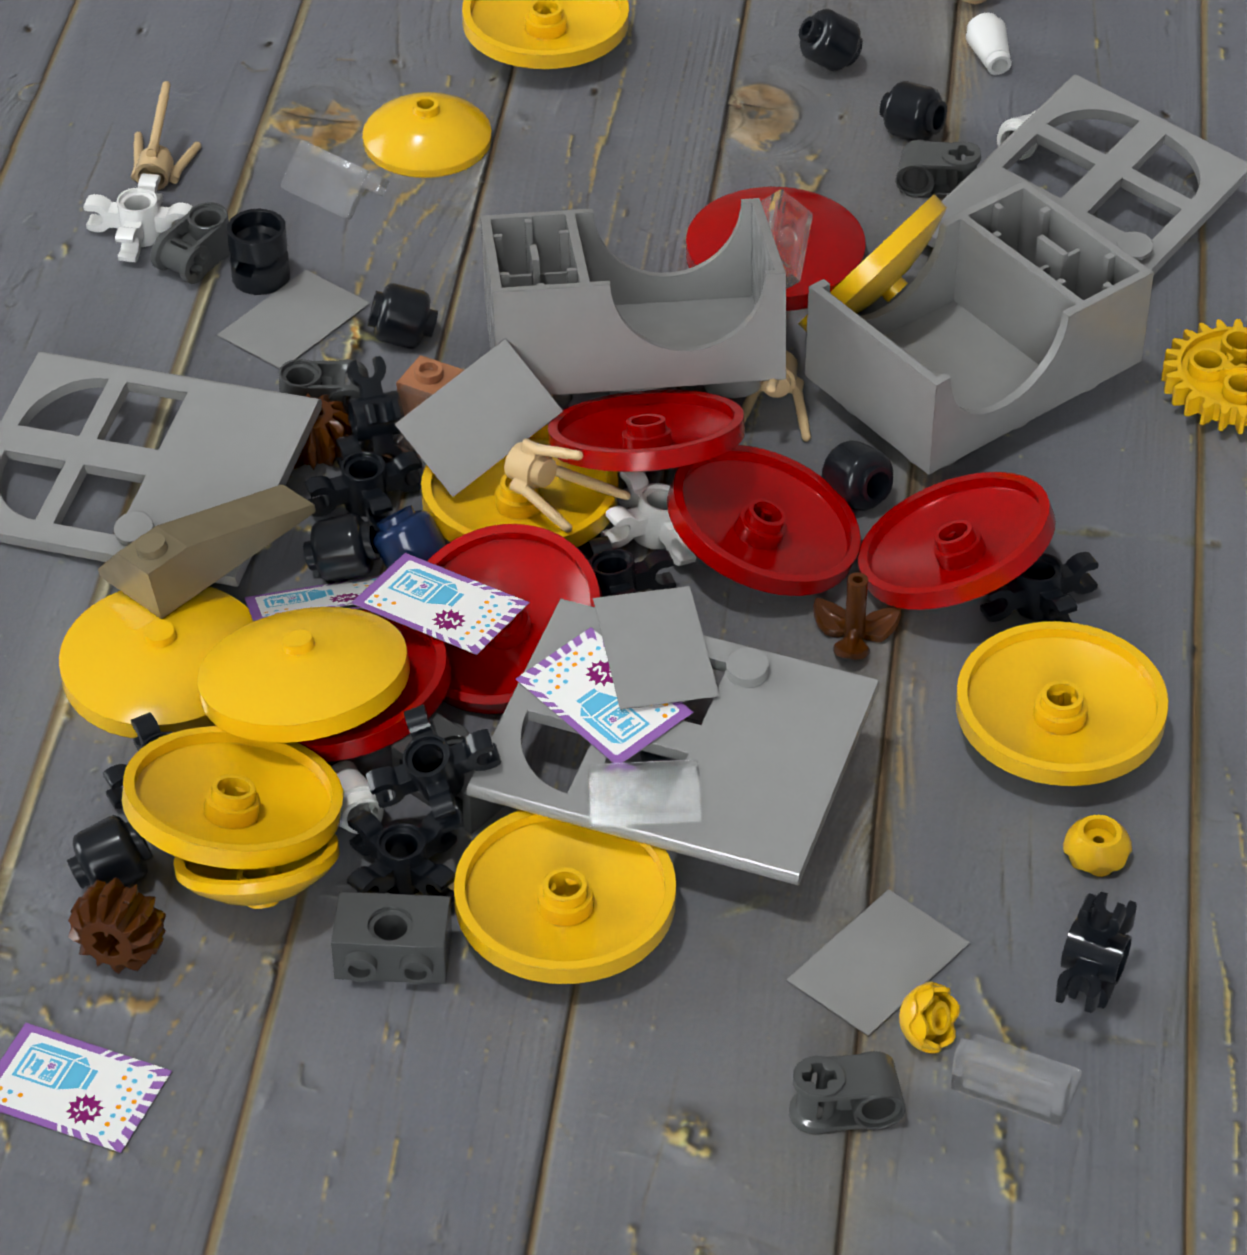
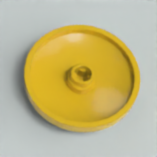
M463 0L462 24L469 42L481 53L494 60L508 65L531 69L566 68L598 59L613 50L623 40L629 26L628 0Z
M935 194L932 195L844 278L830 294L856 314L876 302L881 296L889 302L908 284L902 276L911 268L928 245L947 207ZM808 314L798 323L806 333Z
M548 424L528 439L539 444L549 445ZM507 455L454 497L451 496L427 465L422 474L423 510L428 511L432 515L443 537L450 542L464 534L488 526L525 524L552 531L564 537L577 548L603 531L610 522L605 516L606 511L618 505L617 497L609 496L555 476L547 487H539L533 490L572 525V531L566 533L523 495L510 490L512 479L506 476L504 470ZM552 457L558 466L618 487L617 472L582 468Z
M210 586L163 619L154 615L122 591L115 592L84 611L67 631L59 654V668L63 690L72 707L85 720L102 730L123 737H138L131 725L130 719L148 712L156 719L161 732H177L197 727L216 726L205 714L202 707L197 683L200 666L207 654L220 641L234 631L254 621L249 609L242 602L228 593Z
M311 607L274 614L234 631L207 654L200 666L197 683L205 714L222 730L244 739L260 742H301L339 734L357 727L383 712L399 697L405 688L409 678L410 664L405 640L400 631L389 621L372 613L357 609Z
M1046 621L1023 624L999 632L981 643L969 655L961 668L958 678L956 714L959 725L970 744L984 758L997 767L1033 782L1057 786H1083L1116 779L1144 763L1154 753L1164 735L1169 700L1160 672L1151 660L1134 645L1110 632L1092 626L1071 622Z
M218 726L185 729L162 736L142 747L129 761L123 777L122 806L126 818L132 827L157 848L197 864L227 869H260L285 865L303 859L321 849L332 839L340 824L343 788L336 772L322 757L297 742L270 743L244 739L232 735Z
M519 810L489 825L473 839L464 851L455 872V912L461 931L467 941L484 959L494 966L515 976L543 983L578 984L608 978L631 968L647 957L660 944L670 928L675 913L676 875L673 863L666 849Z

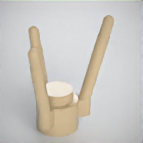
M169 81L162 83L148 148L143 150L142 133L137 131L134 134V168L131 178L139 183L140 176L143 173L160 175L161 180L157 190L165 188L168 182L177 184L181 172L196 156L202 146L200 142H194L179 161L173 165L174 161L170 151L166 147L159 145L171 87Z
M786 351V379L761 381V388L756 393L746 396L742 405L744 422L749 417L760 392L764 391L773 398H781L791 393L793 394L802 440L808 442L811 439L803 396L804 381L797 377L798 363L793 354Z
M525 438L522 442L515 444L511 448L505 460V474L508 478L512 479L510 490L523 495L566 533L572 531V525L533 490L539 487H547L555 476L622 500H629L631 497L630 492L558 466L552 459V457L581 460L583 453L579 450L543 445Z

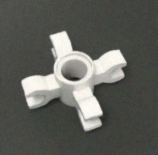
M143 173L140 176L138 187L123 191L118 196L117 202H111L107 197L99 194H92L87 197L83 206L84 211H93L100 215L91 214L86 228L93 232H103L108 228H118L115 236V241L121 243L118 261L137 262L141 247L153 245L161 233L169 230L193 208L192 205L187 203H175L171 207H161L163 193H157L161 180L160 175Z
M620 472V477L628 486V488L623 490L630 492L631 497L629 500L618 498L621 506H615L606 511L605 516L614 527L603 530L601 536L607 535L609 537L612 548L622 547L633 538L640 545L650 549L666 548L674 564L677 566L695 562L696 556L681 540L670 520L667 507L670 485L662 483L649 484L644 472Z

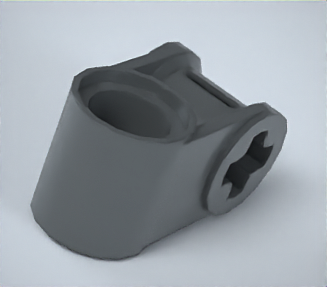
M913 140L903 148L895 180L896 185L902 193L910 197H931L935 194L938 198H945L958 186L959 181H963L977 168L981 161V149L976 144L966 141L933 142ZM962 154L966 156L964 160H962Z
M205 202L191 208L188 214L169 230L164 231L157 237L151 250L152 265L160 270H173L190 284H196L201 281L206 273L231 254L228 246L227 224L229 219L226 208L214 202Z
M295 359L288 361L279 370V392L305 397L309 393L311 397L315 398L328 394L331 402H342L349 419L348 409L346 408V396H350V399L361 397L359 388L352 384L351 381L350 385H346L345 381L348 363L356 360L310 361ZM357 361L359 373L363 377L369 378L368 369Z
M869 1051L856 1055L812 1056L800 1061L794 1069L793 1085L797 1094L790 1101L789 1117L792 1123L802 1131L821 1134L829 1131L853 1129L879 1130L896 1124L905 1114V1104L894 1060L888 1054ZM814 1072H817L816 1085L814 1082H811ZM818 1104L823 1108L820 1118L817 1117Z

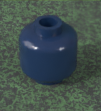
M412 505L400 509L381 520L377 524L380 531L373 540L374 547L387 569L404 553L428 561L437 551L447 545L432 515L425 510L414 511Z

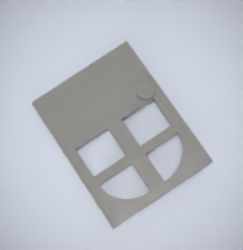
M1073 75L941 201L947 207L942 220L1025 180L1155 274L1247 180V161L1079 75ZM1099 119L1120 123L1132 129L1107 154H1104L1054 127L1074 120ZM1037 143L1088 170V172L1060 198L1012 173L1008 169ZM1165 144L1179 153L1189 163L1197 177L1199 188L1195 196L1190 199L1137 170ZM1121 187L1175 217L1151 240L1149 236L1141 232H1124L1095 217L1093 214ZM939 226L928 243V245L933 248L937 239Z
M39 351L0 422V542L107 562L117 552L157 525L281 484L286 485L321 411L322 400ZM104 388L79 436L27 427L29 422L43 408L60 397L83 389ZM129 392L183 401L159 450L104 440ZM8 459L61 469L35 520L13 511L2 498L1 479ZM86 474L142 483L128 512L116 521L114 534L61 525ZM252 557L215 583L238 587Z
M560 599L524 673L590 627L602 636L595 607ZM703 635L712 669L725 672L718 687L720 697L713 698L702 725L683 720L642 749V751L685 762L660 818L593 800L610 760L591 744L568 793L557 790L543 782L528 765L522 750L523 734L528 720L574 733L577 732L524 686L518 683L491 737L492 743L497 745L502 763L489 770L475 771L467 787V796L799 885L878 693L879 680Z

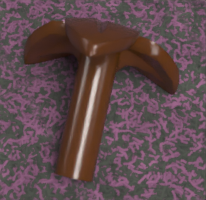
M855 572L848 576L846 610L822 598H815L813 605L814 618L822 632L830 637H844L833 646L834 653L844 659L860 660L866 658L870 654V649L863 639L872 642L884 641L897 628L902 614L901 608L887 607L873 611L866 616L868 577L860 572Z

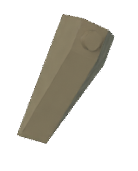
M281 484L157 525L117 552L98 568L100 577L154 615L163 619L316 512L315 506L304 497Z

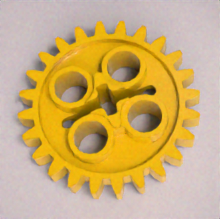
M1217 319L1216 327L1213 329L1204 323H1199L1197 333L1185 329L1183 338H1173L1171 349H1166L1161 381L1165 382L1164 393L1173 394L1171 402L1173 406L1185 405L1184 416L1187 417L1199 413L1201 415V425L1214 420L1218 422V431H1223L1230 424L1235 425L1238 434H1243L1245 426H1247V327L1243 326L1240 319L1235 320L1233 327H1227L1221 319Z

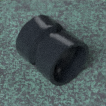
M249 209L233 216L227 224L232 282L237 289L248 294L267 295L276 292L290 280L285 220L280 214L267 209Z

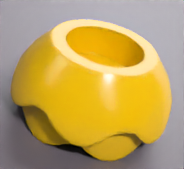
M1091 815L1079 819L1068 829L1063 842V850L1069 856L1070 863L1075 869L1089 872L1097 877H1104L1124 867L1129 854L1132 852V842L1128 832L1118 821L1105 815Z
M934 982L921 984L915 987L901 1004L899 1014L901 1031L908 1042L922 1052L939 1053L942 1047L950 1045L956 1037L954 1022L960 1014V1007L955 998L951 996L950 988Z

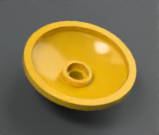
M439 92L412 93L390 100L371 114L363 127L362 133L365 152L375 164L392 173L417 178L451 175L473 166L485 156L492 140L490 121L478 107L458 96Z
M334 834L325 846L303 859L285 865L260 869L212 867L175 856V876L183 886L197 895L229 905L248 906L253 909L269 908L278 904L279 901L297 895L322 878L335 864L340 855L339 841L337 835Z

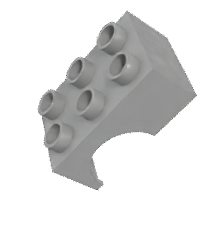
M1023 180L940 221L934 248L918 276L897 298L877 311L859 316L830 294V283L825 279L810 285L805 376L844 406L849 413L859 418L905 455L911 463L917 465L930 475L941 468L954 464L963 456L1012 430L1023 427L1032 419L1083 392L1094 389L1103 381L1141 362L1154 272Z
M760 198L741 199V209L736 227L727 242L712 257L692 268L669 273L641 270L616 257L604 244L597 231L593 209L481 216L485 313L490 349L506 339L560 408L568 405L572 400V394L610 391V395L646 390H667V387L704 385L705 390L711 394L726 398H741L756 393L761 388V381L786 379V272Z

